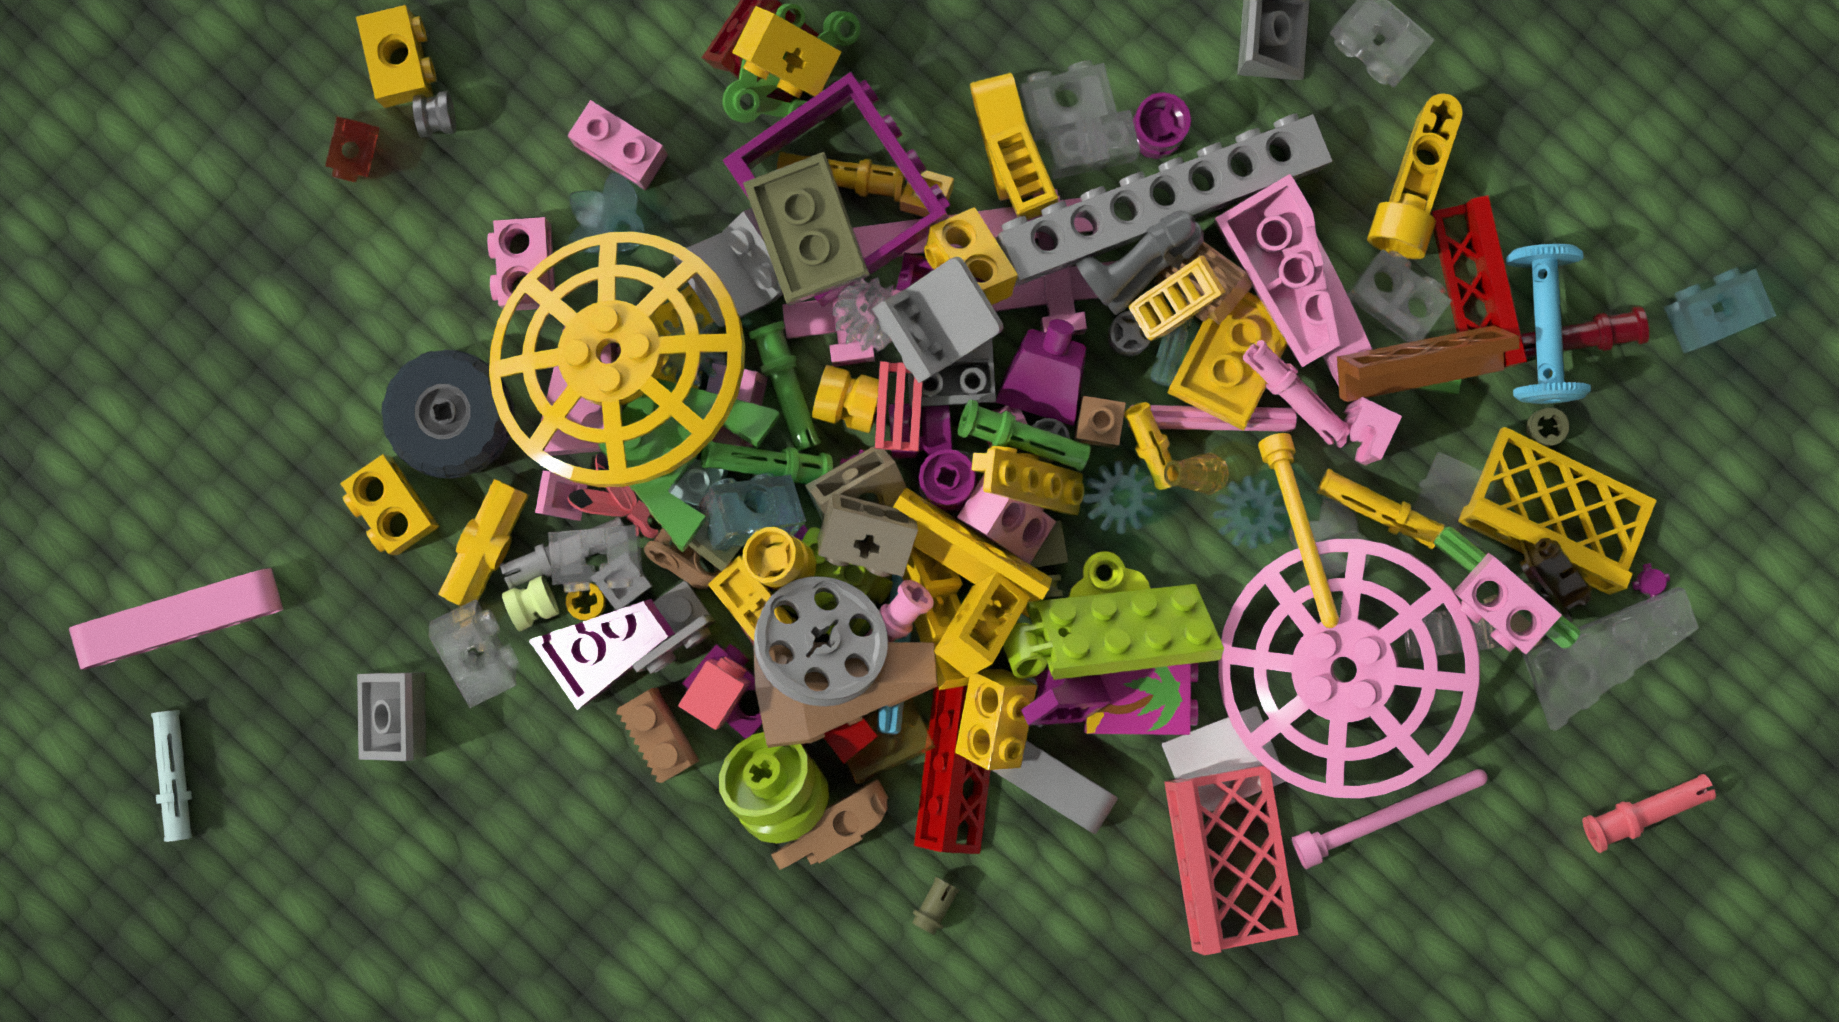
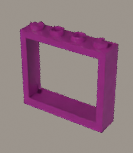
M850 72L724 158L723 162L748 198L743 182L756 178L751 171L752 168L853 100L930 213L864 258L871 275L927 237L931 225L948 219L949 217L944 209L951 204L937 184L929 188L921 176L927 170L913 148L905 152L897 139L903 136L902 132L890 114L883 118L880 116L873 105L879 99L867 81L863 80L858 83ZM865 278L814 296V298L824 307Z

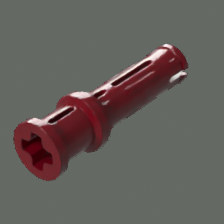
M1642 306L1633 307L1632 312L1608 316L1605 312L1598 313L1590 322L1562 326L1563 352L1597 346L1599 350L1607 351L1611 350L1612 346L1616 344L1637 341L1640 345L1646 344L1649 341V325ZM1535 331L1522 333L1523 346L1531 344L1524 347L1526 358L1537 357Z

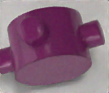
M1651 563L1642 565L1643 571L1638 574L1636 581L1632 582L1633 589H1639L1640 592L1650 595L1651 600L1660 599L1659 593L1665 589L1667 582H1670V576L1668 573L1664 574L1658 569H1652Z

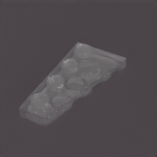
M1676 587L1578 627L1581 634L1575 644L1569 649L1562 648L1552 639H1548L1534 646L1527 654L1522 652L1550 729L1557 731L1568 723L1566 720L1581 709L1586 710L1600 700L1598 697L1617 683L1621 685L1635 675L1633 672L1650 659L1656 660L1699 629L1684 588Z

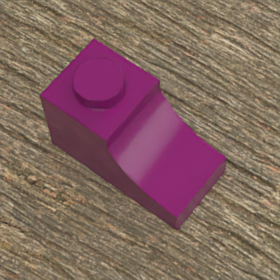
M1047 668L1034 677L1038 685L1037 699L1021 709L1028 725L1082 722L1109 704L1111 699L1100 675L1053 680L1051 672Z

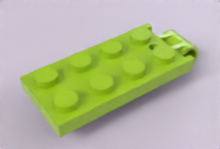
M1196 584L1028 602L1026 609L1032 625L1028 623L1015 624L1003 645L1015 677L1020 679L1034 677L1040 674L1048 664L1053 680L1217 661L1221 659L1224 651L1222 642Z

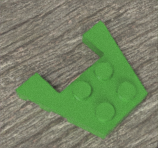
M656 379L671 393L677 385L674 382ZM692 387L683 403L704 420L718 394ZM644 393L638 399L628 403L622 411V427L644 419L660 406ZM736 399L727 420L722 426L758 448L779 419V412L772 408ZM671 416L665 423L650 433L633 440L624 441L627 468L640 466L665 455L680 445L692 433ZM599 443V449L608 459L606 443ZM698 454L671 473L649 482L629 486L646 505L658 524H661L669 534L676 547L683 552L706 522V516L672 495L671 492Z

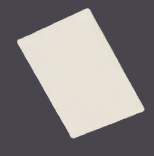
M1257 706L1240 712L1242 720L1250 733L1264 723ZM1229 717L1190 732V735H1182L1162 743L1175 779H1188L1263 765L1246 748L1233 728ZM1270 740L1262 748L1279 762ZM1271 771L1273 786L1286 782ZM1259 776L1245 778L1236 794L1246 798L1261 792ZM1234 780L1221 783L1230 788ZM1213 784L1198 786L1201 805L1210 812L1215 810L1226 793ZM1231 799V801L1229 802V804H1231V803H1233V802H1236V801H1235L1234 799Z

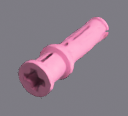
M904 580L898 586V595L890 604H884L879 609L886 626L888 642H894L895 639L909 635L913 628L912 623L922 613H927L933 607L934 601L925 587L916 581ZM872 628L865 635V637L872 634Z

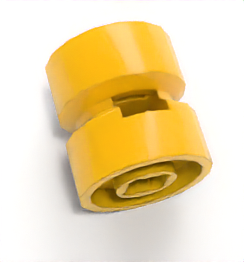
M826 365L814 402L812 418L833 424L842 419L845 420L847 428L870 434L877 413L879 379L862 374L857 379L851 378L850 371Z
M765 527L756 531L744 546L742 561L747 573L753 579L776 591L792 581L814 577L816 573V558L813 550L803 541L777 527Z

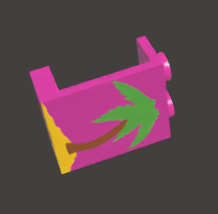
M1198 663L1099 674L1111 702L1084 720V732L1086 734L1190 735V725H1197L1198 702L1197 700H1191V682L1198 681Z

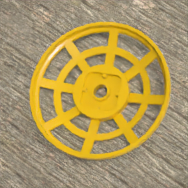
M608 232L586 237L560 248L542 260L522 279L507 300L497 321L490 350L489 374L492 396L500 419L512 439L530 458L550 472L576 483L596 487H626L649 482L673 472L693 459L713 440L727 420L738 397L744 373L745 341L742 322L732 296L718 275L700 257L682 245L660 236L639 232ZM631 242L653 246L673 254L683 262L665 278L640 267L617 265L618 243ZM600 245L598 267L572 276L552 292L538 281L549 269L569 256ZM698 273L704 279L716 297L725 320L727 334L699 333L694 313L684 296L678 291L695 274ZM616 278L638 280L654 288L637 306L616 300ZM598 280L597 303H593L576 313L562 301L566 295L578 287ZM528 294L540 306L527 329L523 344V354L501 359V349L507 327L517 306L524 296ZM669 300L680 316L685 335L661 336L659 329L650 317ZM551 314L566 326L560 337L558 348L536 352L539 333L546 318ZM610 343L620 344L621 353L619 358L613 363H602L601 352L603 348ZM701 352H727V366L722 387L711 410L703 420L683 402L689 395L696 380ZM686 353L682 374L671 393L656 380L662 369L664 355ZM559 366L561 375L568 386L555 403L551 405L541 390L536 370ZM523 373L529 395L538 411L544 416L530 439L520 429L509 410L502 389L501 378ZM645 393L660 406L644 419L622 427L621 405L630 403ZM582 397L590 403L602 406L604 429L582 426L568 420L566 417ZM671 416L692 433L680 445L665 455L640 466L627 468L624 441L633 440L650 433L665 423ZM558 429L579 440L606 443L609 470H592L572 466L553 458L544 449Z

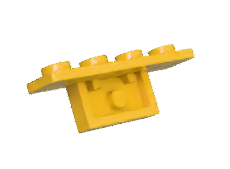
M992 446L987 450V453H973L972 470L985 473L983 485L985 493L1068 515L1079 514L1080 503L1084 498L1082 473L1039 461L1038 455L1017 453V449L1010 447Z

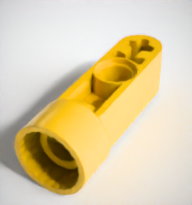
M1437 94L1426 102L1416 118L1389 202H1382L1377 207L1367 241L1373 247L1385 253L1407 259H1422L1425 257L1436 224V220L1430 215L1463 114L1461 104L1452 95ZM1435 112L1442 115L1441 121L1443 122L1436 134L1430 133L1437 119V115L1434 114ZM1417 150L1431 152L1435 158V164H1423L1417 157ZM1404 190V191H1407V192H1410V193H1413V194H1416V195H1412V194H1408V193H1402V191Z

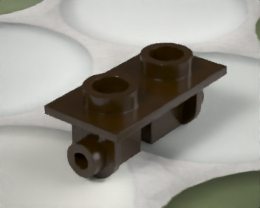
M1542 538L1536 543L1535 548L1529 550L1523 540L1520 541L1519 544L1525 559L1519 563L1526 577L1532 584L1539 581L1543 586L1540 592L1544 600L1556 610L1560 609L1566 619L1572 622L1573 619L1569 609L1576 605L1583 606L1587 604L1591 599V587L1576 567L1567 570L1573 565L1556 540Z

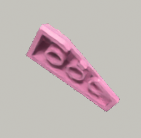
M1289 174L1216 217L1214 224L1241 269L1248 273L1253 289L1301 367H1304L1340 346V341L1325 278L1324 264L1319 249L1313 212L1292 175Z

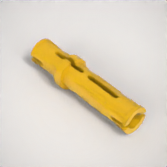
M1330 468L1324 474L1316 492L1389 527L1388 532L1394 535L1400 532L1428 546L1430 549L1435 547L1434 540L1445 526L1411 510V504L1405 501L1399 504L1333 472Z

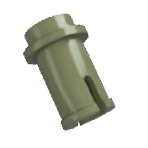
M935 877L934 883L919 911L914 909L913 914L916 916L912 923L935 935L938 928L943 929L944 925L941 922L960 890Z

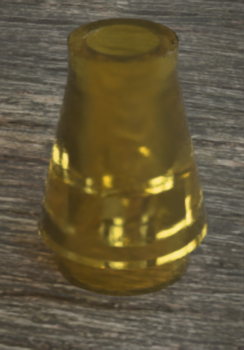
M1204 453L1182 460H1172L1166 464L1164 469V478L1168 485L1179 486L1205 495H1212L1222 490L1227 484L1229 477L1226 462L1214 453Z

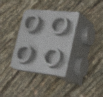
M960 257L949 259L907 289L872 308L879 319L882 330L891 338L902 356L905 367L913 373L918 383L951 365L999 334L1003 329L1002 321L966 263Z

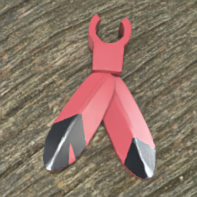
M599 452L595 458L596 470H609L608 459L602 452ZM629 486L605 487L608 492L580 489L568 495V502L579 511L605 516H627L626 519L636 525L645 537L655 538L658 534V529H652L647 522L648 518L654 519V517L640 500L637 502L636 495Z

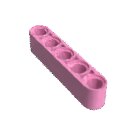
M267 568L70 627L69 631L80 670H85L271 615L284 609L272 568Z

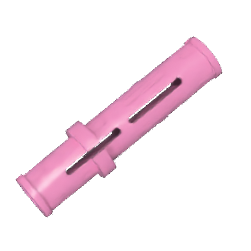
M1263 340L1257 341V346L1253 344L1248 348L1243 356V360L1268 383L1266 388L1272 394H1279L1319 433L1328 445L1334 444V439L1339 441L1345 435L1348 425L1296 375L1298 370L1291 363L1285 364Z

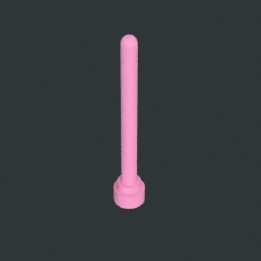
M1476 769L1322 835L1319 832L1311 834L1309 831L1294 836L1292 837L1293 846L1303 867L1309 869L1322 863V858L1328 856L1329 850L1483 786L1487 782L1488 776L1485 771Z

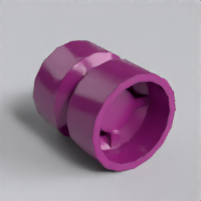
M1166 92L1152 94L1143 100L1135 113L1130 129L1131 141L1138 152L1145 157L1161 159L1169 157L1178 150L1189 132L1191 123L1190 112L1184 101L1176 95Z
M909 403L904 404L902 442H910L909 425H911L912 407H910ZM889 404L891 441H893L895 404ZM949 405L922 407L920 424H922L923 436L919 437L918 452L891 450L892 459L916 458L919 451H924L927 456H930L935 451L943 449L952 450Z
M943 449L935 451L925 459L920 468L919 481L922 491L930 503L948 513L960 512L979 483L976 471L972 470V463L967 456L957 450Z

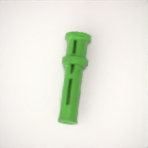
M780 321L748 333L750 340H755L763 363L760 370L765 377L770 376L794 447L801 451L821 444V440L818 438L794 370L797 367L796 355H791L783 333L786 326L784 321Z
M973 399L967 402L959 422L958 435L966 438L968 435L992 442V446L1006 447L1008 445L1074 467L1080 471L1083 470L1089 458V444L1018 422L1011 412L1005 410L1002 413L980 407L978 406V401Z
M711 441L701 450V466L703 468L710 467L776 477L778 482L787 486H791L794 482L808 484L833 470V460L829 453L822 452L818 456L798 453V450L792 447L776 452Z

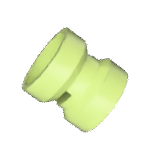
M543 576L530 580L527 589L519 590L512 588L502 593L507 612L518 631L531 627L534 620H537L539 616L549 619L559 614L556 599Z

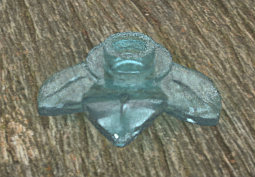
M614 172L610 173L605 182L603 194L595 191H578L570 194L572 212L581 224L571 233L569 237L571 243L590 236L616 232L620 224L630 225V232L644 233L643 222L636 214L638 196L634 188L624 177ZM631 242L618 243V251H629L639 244ZM600 245L583 250V252L597 254L600 252Z

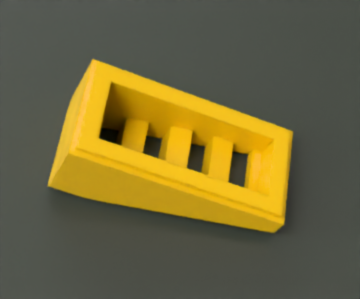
M1026 122L986 138L1017 218L1026 216V219L1030 220L1042 215V209L1059 202ZM1021 141L1024 142V148L1005 156L1002 155L1001 149ZM1030 157L1032 163L1009 171V165ZM1037 174L1038 180L1016 188L1015 182ZM1040 191L1044 192L1043 195L1022 202V199Z
M1203 255L1137 298L1129 305V309L1147 339L1152 341L1169 334L1226 293ZM1192 274H1194L1205 293L1203 296L1199 294L1190 279ZM1178 285H1180L1191 304H1187L1177 287ZM1164 295H1166L1176 314H1173L1163 297Z

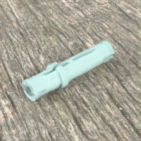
M180 710L151 713L160 795H156L157 804L161 803L164 842L192 838L188 800L192 799V793L187 791L184 753L179 720ZM167 735H168V737H169V747H170V757H171L172 772H171V769H170V759H169V749H168V739H167ZM174 801H175V806H176V816H175Z

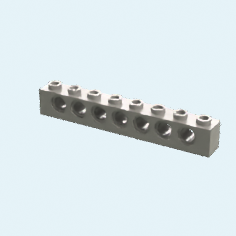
M1297 113L1291 114L1274 122L1275 129L1261 134L1259 128L1251 129L1235 137L1237 143L1222 148L1220 142L1214 143L1197 151L1198 158L1184 163L1182 157L1174 158L1159 165L1158 169L1160 172L1145 177L1143 171L1137 172L1119 181L1121 187L1106 192L1104 186L1082 194L1080 196L1082 201L1067 207L1065 201H1061L1042 209V217L1027 221L1026 216H1021L1001 225L1003 231L995 239L1018 274L1015 287L1075 265L1086 256L1096 257L1138 241L1148 233L1147 228L1158 224L1161 218L1175 211H1186L1196 219L1248 199L1289 174L1292 175L1294 180H1298L1321 171L1332 162V159L1314 115L1299 119ZM1270 145H1276L1283 150L1285 154L1284 162L1276 161L1271 156L1269 151ZM1231 159H1237L1244 163L1247 169L1245 177L1238 176L1233 172ZM1192 174H1201L1207 179L1209 184L1208 191H1200L1193 185ZM1154 188H1161L1169 194L1170 206H1162L1155 201L1153 197ZM1114 203H1123L1130 208L1132 213L1130 221H1123L1115 215ZM1082 217L1087 219L1092 224L1093 234L1090 236L1081 235L1074 226L1075 218ZM1044 232L1050 235L1054 242V249L1051 251L1040 249L1035 243V233Z

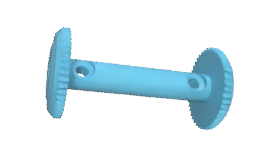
M1570 244L1526 246L1513 250L1506 258V264L1511 267L1532 268L1538 384L1515 388L1513 396L1520 402L1537 404L1562 403L1582 399L1591 391L1590 384L1567 383L1564 380L1558 266L1572 264L1583 259V251L1577 246ZM1552 370L1553 375H1552V377L1550 378V377H1549V373H1550V371Z

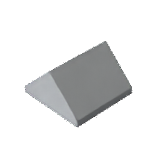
M1243 0L1237 75L1290 80L1303 79L1309 0Z
M425 672L357 674L359 759L413 761L425 758Z

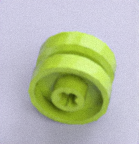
M764 732L753 734L738 743L725 758L719 773V792L726 806L739 818L749 833L764 842L779 844L796 840L806 834L821 819L829 800L828 782L803 745L796 744L768 748Z

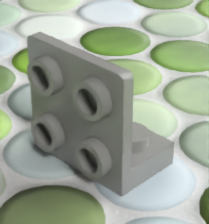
M752 208L743 211L722 233L686 248L700 257L718 275L732 296L740 318L775 302L783 295ZM673 256L674 262L679 266L683 261ZM698 273L695 274L688 281L715 323L719 327L724 326L725 320L716 297L704 279Z
M686 581L681 582L653 602L675 632V635L632 664L636 672L648 670L650 674L657 673L677 659L673 654L676 649L682 645L686 649L689 647L693 648L712 634L708 627L716 621Z

